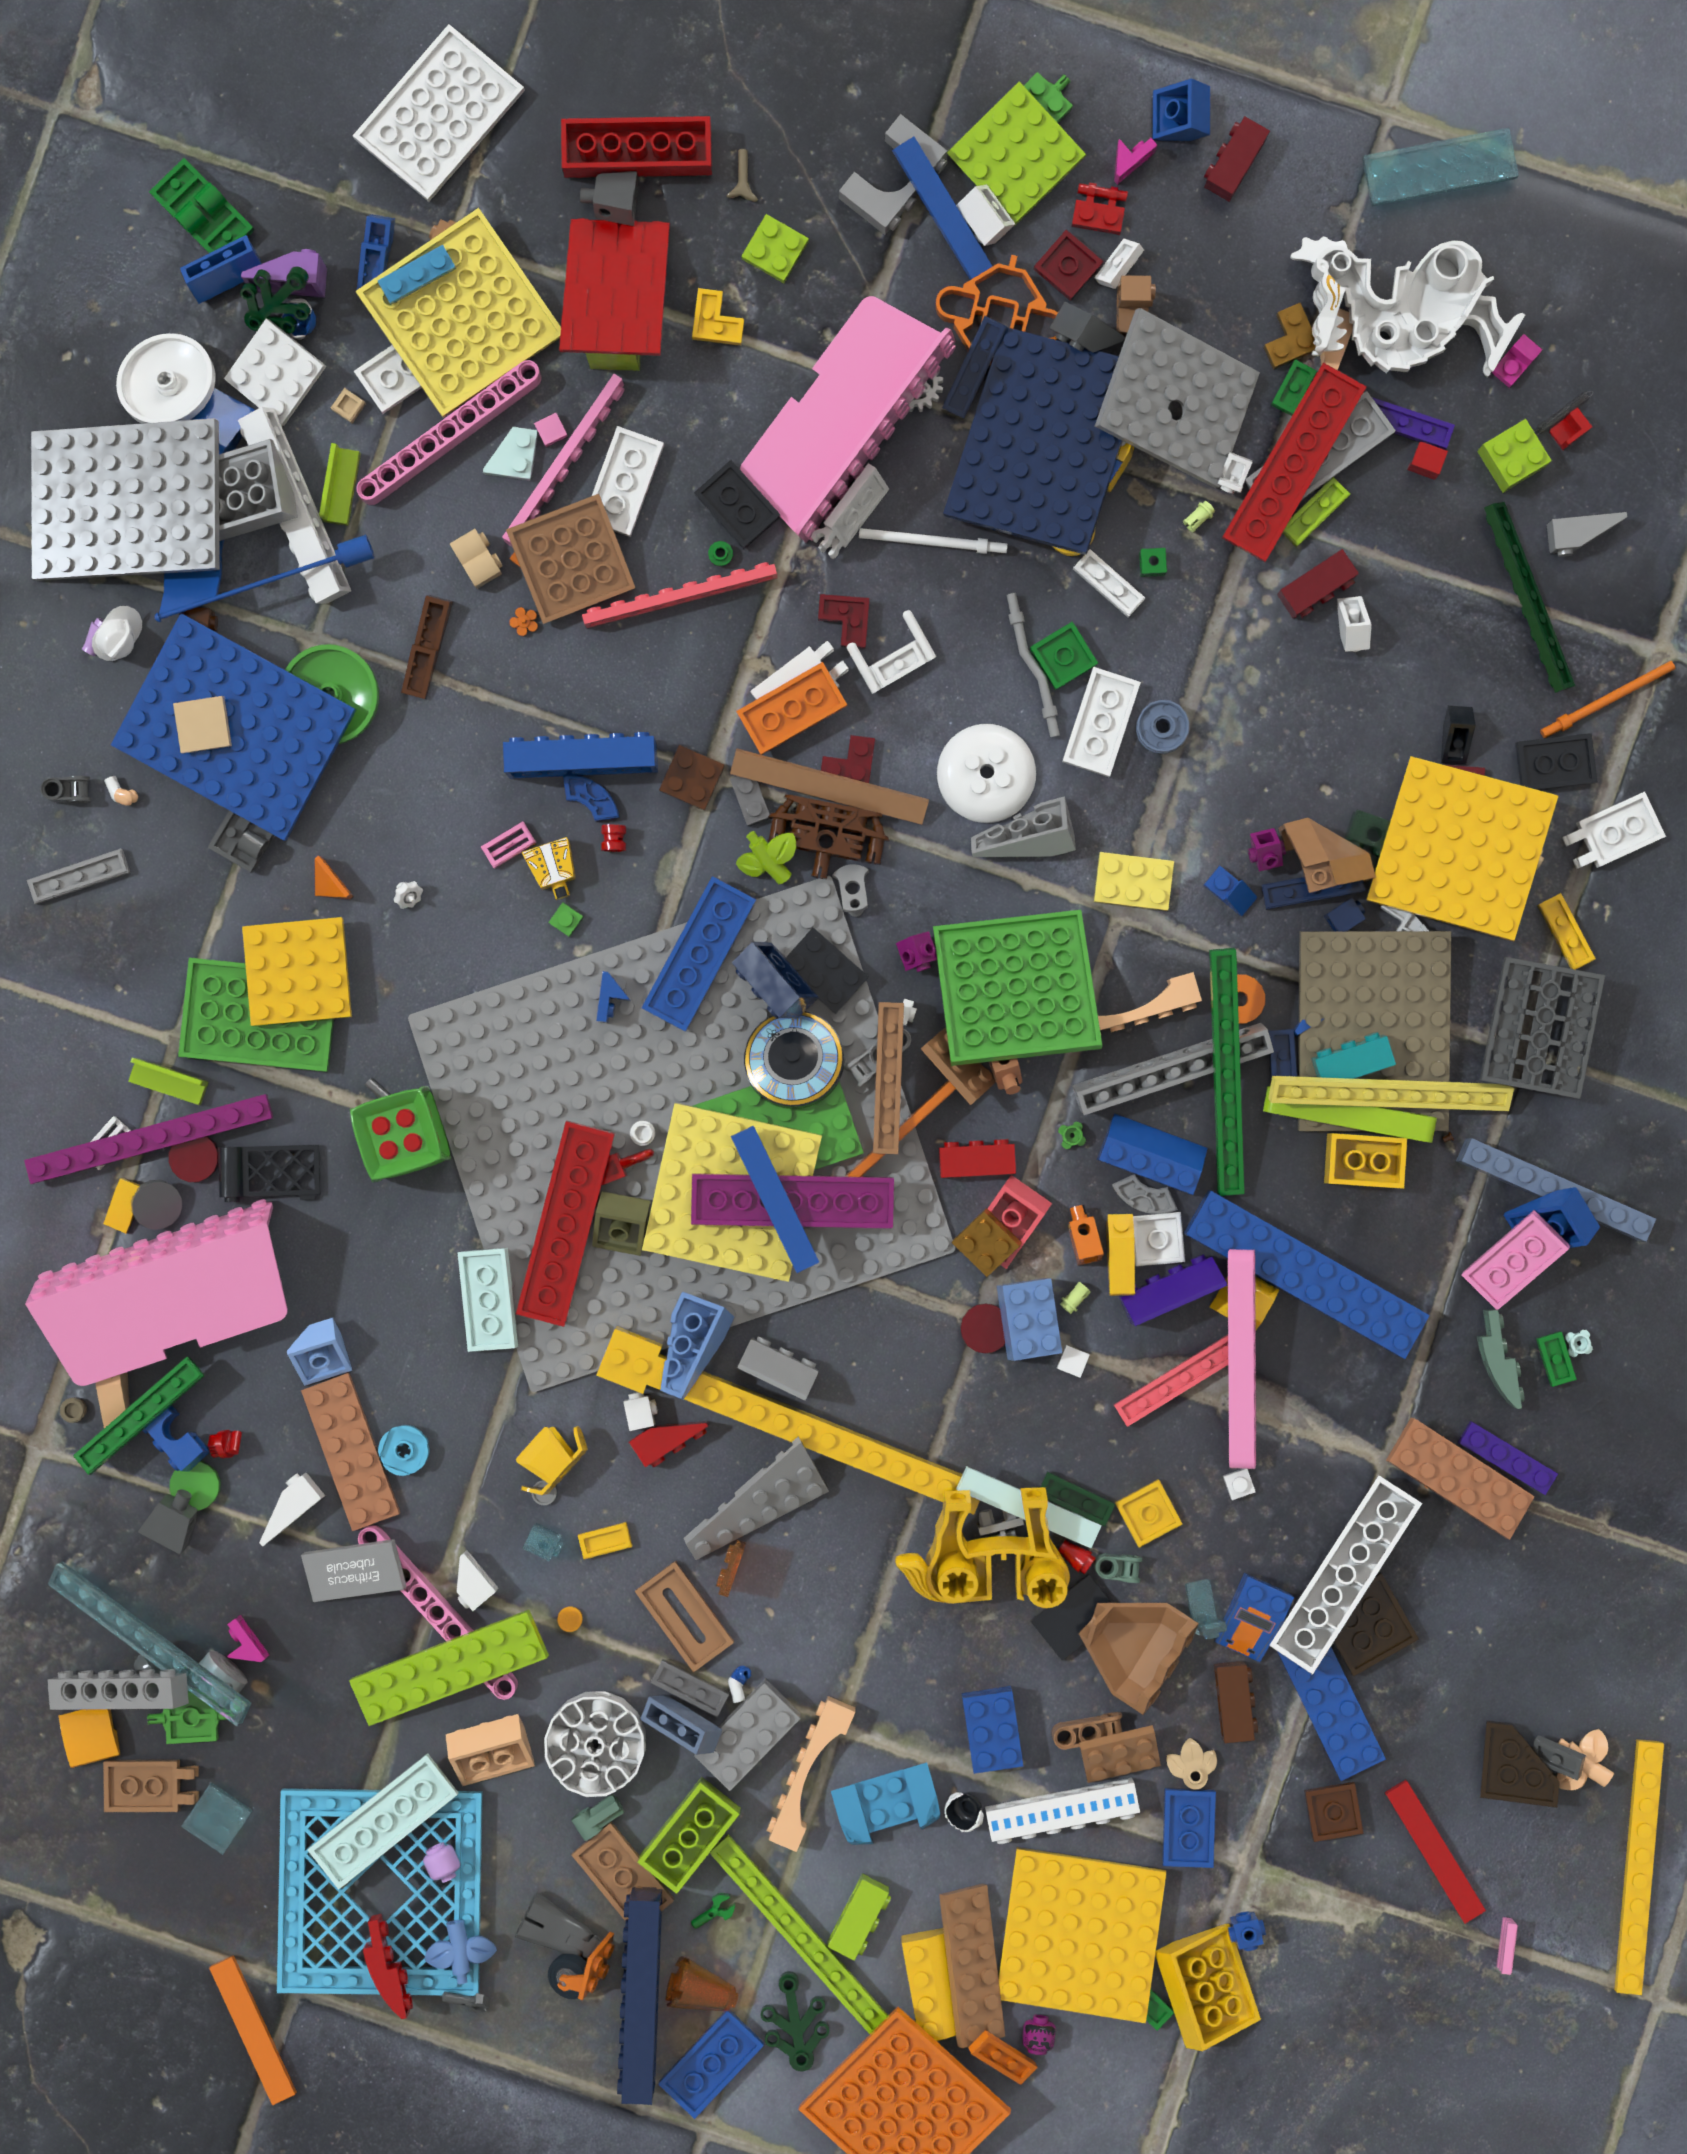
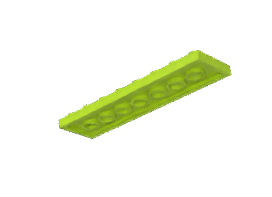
M526 1610L352 1677L349 1682L368 1726L547 1659L549 1654L530 1610Z

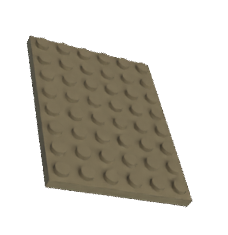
M1300 931L1299 1023L1305 1020L1311 1028L1299 1034L1298 1077H1317L1311 1059L1317 1056L1316 1052L1326 1048H1331L1334 1051L1340 1049V1044L1355 1040L1358 1043L1365 1040L1364 1036L1379 1032V1035L1383 1034L1388 1037L1396 1065L1354 1079L1449 1082L1451 931ZM1384 1107L1436 1117L1435 1131H1449V1109ZM1298 1118V1131H1365Z

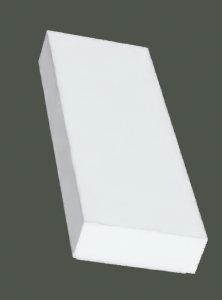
M1090 549L1087 555H1084L1073 567L1075 572L1128 618L1145 600L1142 594Z

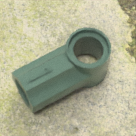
M612 1793L593 1807H587L580 1811L571 1821L584 1841H587L598 1834L605 1825L623 1814L624 1809L618 1798Z

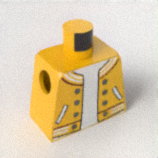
M567 837L522 852L542 890L552 887L556 900L570 896L566 882L576 878L571 845Z

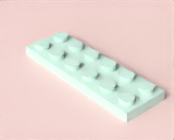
M427 1753L310 1846L308 1851L339 1890L457 1796L459 1792Z

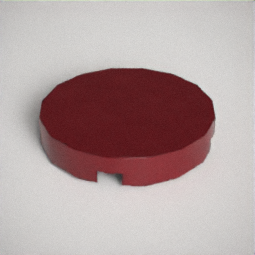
M204 1137L171 1146L169 1165L172 1172L179 1179L187 1182H201L210 1178L218 1167V1148L209 1137Z
M985 1303L975 1305L965 1313L960 1328L962 1338L967 1346L980 1353L995 1352L1004 1346L1005 1338L1000 1308L996 1305Z

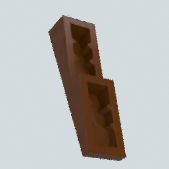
M426 595L401 693L426 699L453 601Z

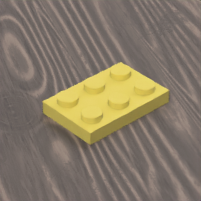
M1100 852L1094 902L1168 911L1174 861Z

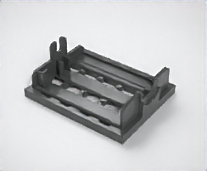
M1504 957L1480 1080L1580 1099L1605 975ZM1533 971L1542 972L1540 986L1530 985ZM1563 976L1573 978L1570 992L1563 991L1560 988ZM1530 990L1539 991L1535 1011L1526 1009ZM1559 995L1569 997L1565 1016H1559L1555 1013ZM1525 1014L1534 1016L1530 1036L1521 1034ZM1554 1020L1564 1021L1560 1041L1551 1040L1550 1038ZM1520 1039L1529 1041L1525 1060L1516 1059ZM1583 1042H1586L1585 1045H1584L1583 1054H1580L1581 1051H1582V1049H1583L1582 1043H1583ZM1549 1045L1559 1046L1555 1066L1548 1065L1545 1062ZM1515 1064L1524 1065L1520 1079L1512 1077ZM1578 1066H1579V1067H1580V1070H1579L1578 1079H1575L1576 1075L1578 1074L1577 1068H1578ZM1545 1069L1554 1071L1552 1084L1541 1082Z

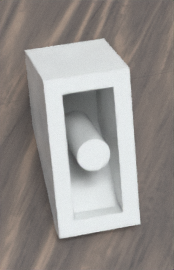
M1362 596L1338 598L1337 609L1340 637L1345 652L1370 649L1371 622Z
M466 1550L459 1560L457 1593L460 1595L458 1597L459 1602L466 1609L470 1607L474 1611L499 1588Z

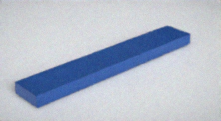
M915 136L893 149L892 152L968 278L971 280L993 267Z
M754 1125L732 1135L731 1138L796 1273L819 1263Z

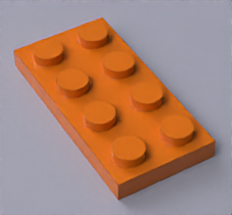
M821 662L736 712L759 753L763 755L847 707V703L824 663Z

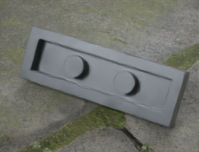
M662 1659L651 1680L652 1684L718 1717L729 1696L728 1692Z

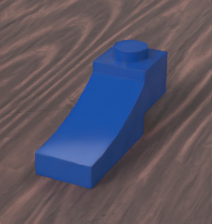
M374 214L366 217L364 242L361 244L357 290L386 271L391 244H393L395 218Z

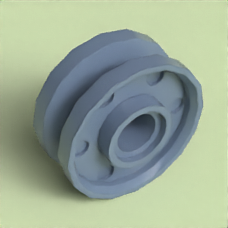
M1158 700L1150 703L1142 710L1136 721V734L1139 742L1145 749L1154 754H1167L1175 751L1183 744L1189 733V720L1186 712L1180 705L1170 700ZM1159 721L1166 722L1169 726V731L1167 733L1158 732L1156 723Z

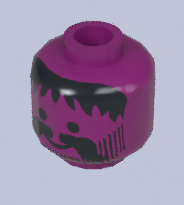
M1033 2015V2019H1028L1024 2023L1022 2044L1031 2054L1046 2055L1047 2051L1052 2050L1054 2047L1056 2026L1051 2021H1048V2017L1045 2015Z

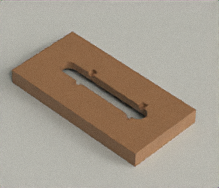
M676 1560L635 1590V1593L693 1673L734 1643L732 1637ZM665 1588H670L705 1635L706 1640L703 1643H699L664 1597L663 1590Z

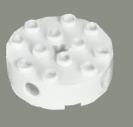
M606 1691L584 1692L567 1700L554 1714L544 1738L545 1759L553 1775L567 1790L585 1797L607 1796L623 1788L637 1774L646 1751V1730L638 1712L624 1698ZM593 1739L598 1740V1748L593 1747V1743H591Z

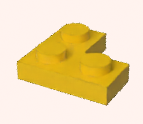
M698 288L692 340L742 345L744 319L720 316L723 291Z

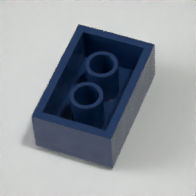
M751 942L732 962L737 968V975L749 982L754 995L766 1002L768 1011L776 1018H799L819 998L773 943Z

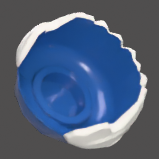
M305 299L289 300L286 303H306L311 309L306 320H299L294 314H283L281 316L282 318L291 316L297 321L296 329L288 335L294 339H304L314 330L316 315L311 305Z

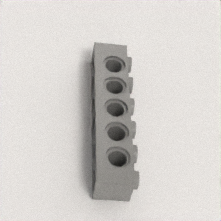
M154 1669L139 1671V1674H134V1670L119 1671V1674H114V1670H104L98 1672V1674H93V1670L78 1672V1675H73V1671L58 1672V1677L48 1679L50 1710L174 1709L189 1704L186 1673H176L175 1669L162 1670L160 1673H155Z

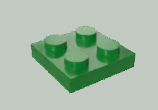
M1073 621L1030 647L1031 652L1055 691L1098 665L1096 658Z

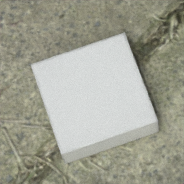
M1066 1345L1057 1369L1081 1378L1090 1354Z

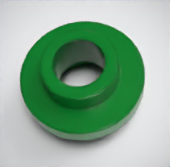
M717 541L710 546L708 556L714 565L725 566L731 562L733 550L728 543ZM717 550H724L725 555L718 557L716 555Z

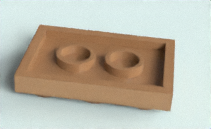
M946 1027L921 1048L970 1105L996 1083L991 1072L984 1068L981 1063L951 1066Z
M1153 1725L1079 1742L1088 1783L1161 1766Z

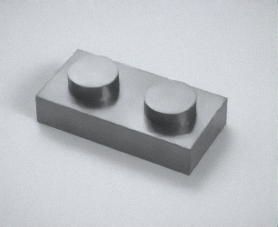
M739 776L731 778L730 781L747 826L769 819L768 816L770 814L758 782Z

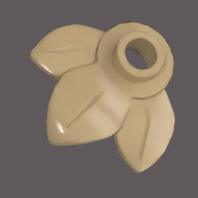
M1189 1738L1182 1747L1181 1755L1169 1754L1166 1761L1172 1775L1182 1778L1188 1788L1198 1790L1206 1785L1208 1774L1215 1770L1217 1756L1214 1750L1203 1753L1200 1745ZM1198 1772L1200 1780L1193 1781L1190 1777L1191 1773Z

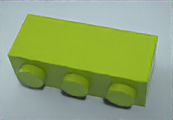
M862 1873L828 1939V1947L854 1961L858 1954L862 1956L868 1944V1941L865 1939L869 1931L874 1933L880 1920L877 1918L880 1910L885 1911L890 1902L891 1896L888 1895L889 1887Z

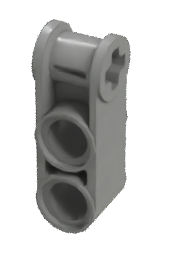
M903 1029V1034L907 1038V1043L905 1046L902 1047V1052H904L910 1046L911 1036L909 1032L905 1029ZM877 1044L844 1067L846 1071L849 1070L858 1081L857 1085L859 1087L876 1075L877 1061L873 1058V1052L877 1049ZM856 1066H859V1068L865 1074L864 1076L861 1074V1072L857 1069Z

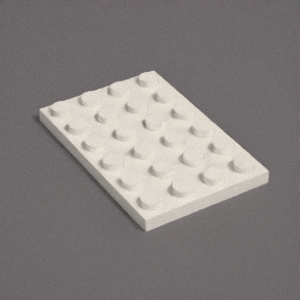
M448 24L355 132L353 138L424 199L430 202L523 94L525 89Z

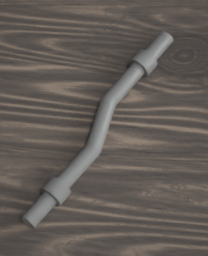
M1016 593L1008 594L1007 600L1011 613L1008 616L1010 625L1014 627L1019 654L1038 680L1044 707L1042 708L1043 718L1047 720L1050 738L1060 736L1056 716H1058L1057 708L1053 706L1047 676L1028 649L1023 622H1025L1023 612H1020Z

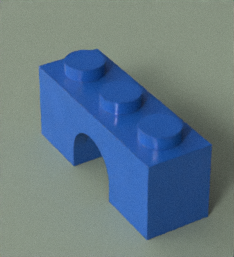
M171 1405L142 1431L152 1436L154 1439L152 1441L153 1445L160 1452H165L170 1458L168 1462L176 1471L189 1472L210 1453V1450L196 1433L187 1432L178 1440L173 1438L170 1426L179 1413Z

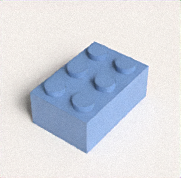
M1051 1278L996 1285L1007 1360L1016 1361L1062 1353Z

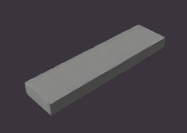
M118 849L29 879L27 883L34 904H39L131 872L123 849Z

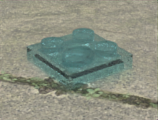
M211 1783L181 1827L223 1855L253 1810Z

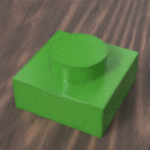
M562 902L548 923L570 937L584 917Z

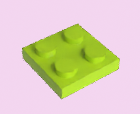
M766 214L741 258L780 282L785 283L808 244L809 238Z

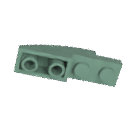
M1497 1309L1483 1310L1486 1335L1477 1336L1483 1364L1501 1396L1511 1407L1520 1409L1522 1408L1521 1402H1524V1391L1522 1387H1519L1518 1383L1521 1369L1519 1362H1516L1515 1358L1505 1357L1504 1355L1508 1349L1505 1338L1502 1339L1501 1329L1504 1328L1503 1316L1499 1314Z

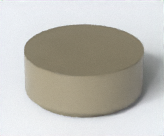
M77 1397L66 1399L60 1406L61 1417L69 1423L81 1421L87 1413L85 1402Z

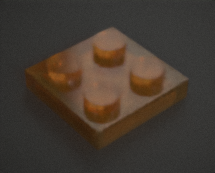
M736 1540L735 1546L729 1545L724 1560L725 1563H728L727 1569H721L716 1584L717 1587H720L719 1595L729 1596L745 1549V1542Z

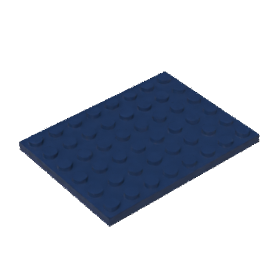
M1007 327L994 354L943 515L948 518L1087 555L1123 443L1122 440L1095 427L1119 356L1100 351L1093 353L1085 348L1081 352L1070 346L1069 343Z

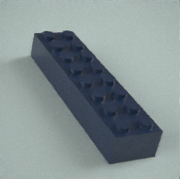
M632 1887L631 1894L626 1895V1902L624 1903V1917H628V1919H626L623 1929V1943L627 1944H625L622 1954V1968H626V1970H624L621 1980V1993L626 1994L622 1997L620 2019L625 2020H622L619 2032V2044L624 2045H621L618 2057V2069L623 2070H620L617 2083V2094L622 2095L621 2104L652 2105L655 2091L662 1911L660 1909V1905H662V1889H657L656 1887Z

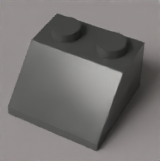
M1064 302L1050 326V329L1058 333L1055 338L1069 343L1070 346L1081 352L1085 348L1094 353L1120 343L1125 338L1092 314L1067 302Z

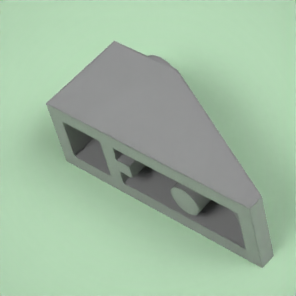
M1627 512L1552 519L1547 524L1550 554L1558 553V557L1573 555L1574 551L1621 523L1627 518Z

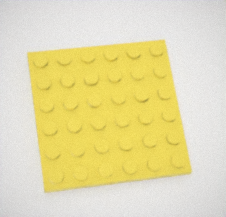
M479 208L356 290L360 300L442 418L479 394L518 364L529 360L560 338L561 326ZM443 245L456 269L390 305L378 284V280Z
M674 1103L642 1250L789 1282L793 1265L774 1226L691 1225L692 1173L749 1175L731 1136L754 1125L777 1175L813 1176L822 1135Z

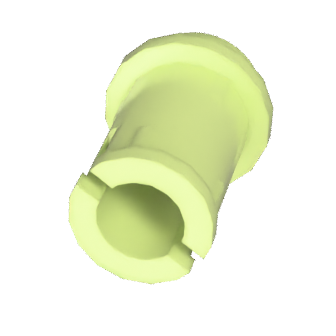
M1207 501L1200 502L1196 510L1184 519L1183 523L1185 526L1189 525L1187 526L1188 530L1195 532L1204 521L1213 517L1215 510Z
M1078 1282L1065 1298H1061L1062 1302L1060 1305L1070 1314L1073 1311L1077 1312L1076 1308L1091 1291L1081 1282Z

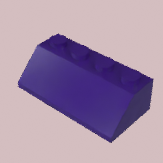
M1204 1254L1191 1259L1192 1264L1186 1267H1182V1264L1168 1269V1275L1161 1278L1159 1274L1145 1279L1146 1284L1138 1288L1135 1284V1295L1118 1296L1130 1324L1137 1326L1228 1286L1213 1257H1205Z

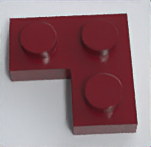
M820 594L818 621L843 622L841 647H847L849 643H855L858 648L866 649L869 598Z
M851 735L848 758L841 759L823 756L821 771L869 783L875 738Z

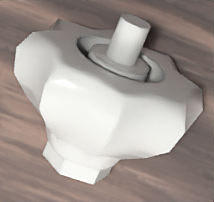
M400 882L396 886L394 902L399 904L401 909L413 908L417 902L421 901L423 889L418 886L417 882Z

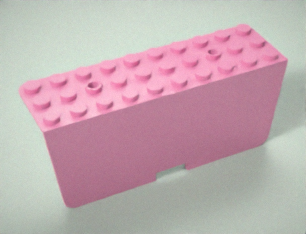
M874 296L866 297L861 301L812 368L819 376L800 402H797L792 397L788 400L741 464L740 470L805 543L808 540L813 541L811 538L812 533L820 529L818 528L824 519L828 518L834 510L833 506L849 490L848 486L853 479L856 480L864 470L863 466L868 459L873 460L880 451L878 446L882 440H888L895 431L894 424L899 418L903 420L910 410L908 405L914 398L917 400L926 388L923 385L928 378L933 379L941 368L939 364L943 358L948 359L956 348L954 343L956 341L951 329L945 328L940 333Z
M265 1199L254 1202L251 1207L245 1209L237 1207L230 1210L227 1215L221 1217L213 1215L206 1218L203 1223L197 1225L189 1223L181 1227L179 1231L173 1233L165 1231L157 1235L155 1239L149 1241L141 1239L131 1247L125 1249L118 1247L111 1250L107 1255L101 1257L100 1255H94L87 1258L86 1262L78 1265L74 1262L63 1266L60 1271L53 1273L50 1270L38 1275L39 1279L34 1283L25 1305L72 1381L80 1386L90 1385L167 1359L164 1349L197 1339L199 1346L203 1347L281 1321L286 1316L288 1308L268 1227L273 1204L271 1201L266 1202Z

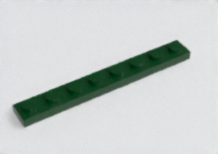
M1505 502L1490 504L1484 507L1486 520L1492 527L1495 543L1504 559V567L1510 574L1513 590L1518 595L1522 605V613L1530 626L1531 637L1537 644L1540 660L1547 670L1548 681L1555 693L1570 689L1575 686L1507 506Z

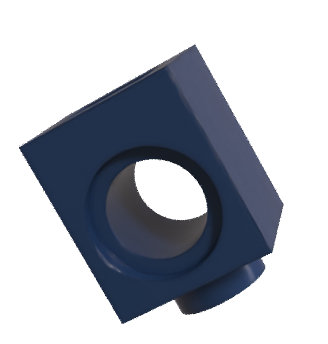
M1353 898L1324 915L1333 931H1348L1366 919L1363 915L1365 913L1363 906L1358 900L1354 901Z

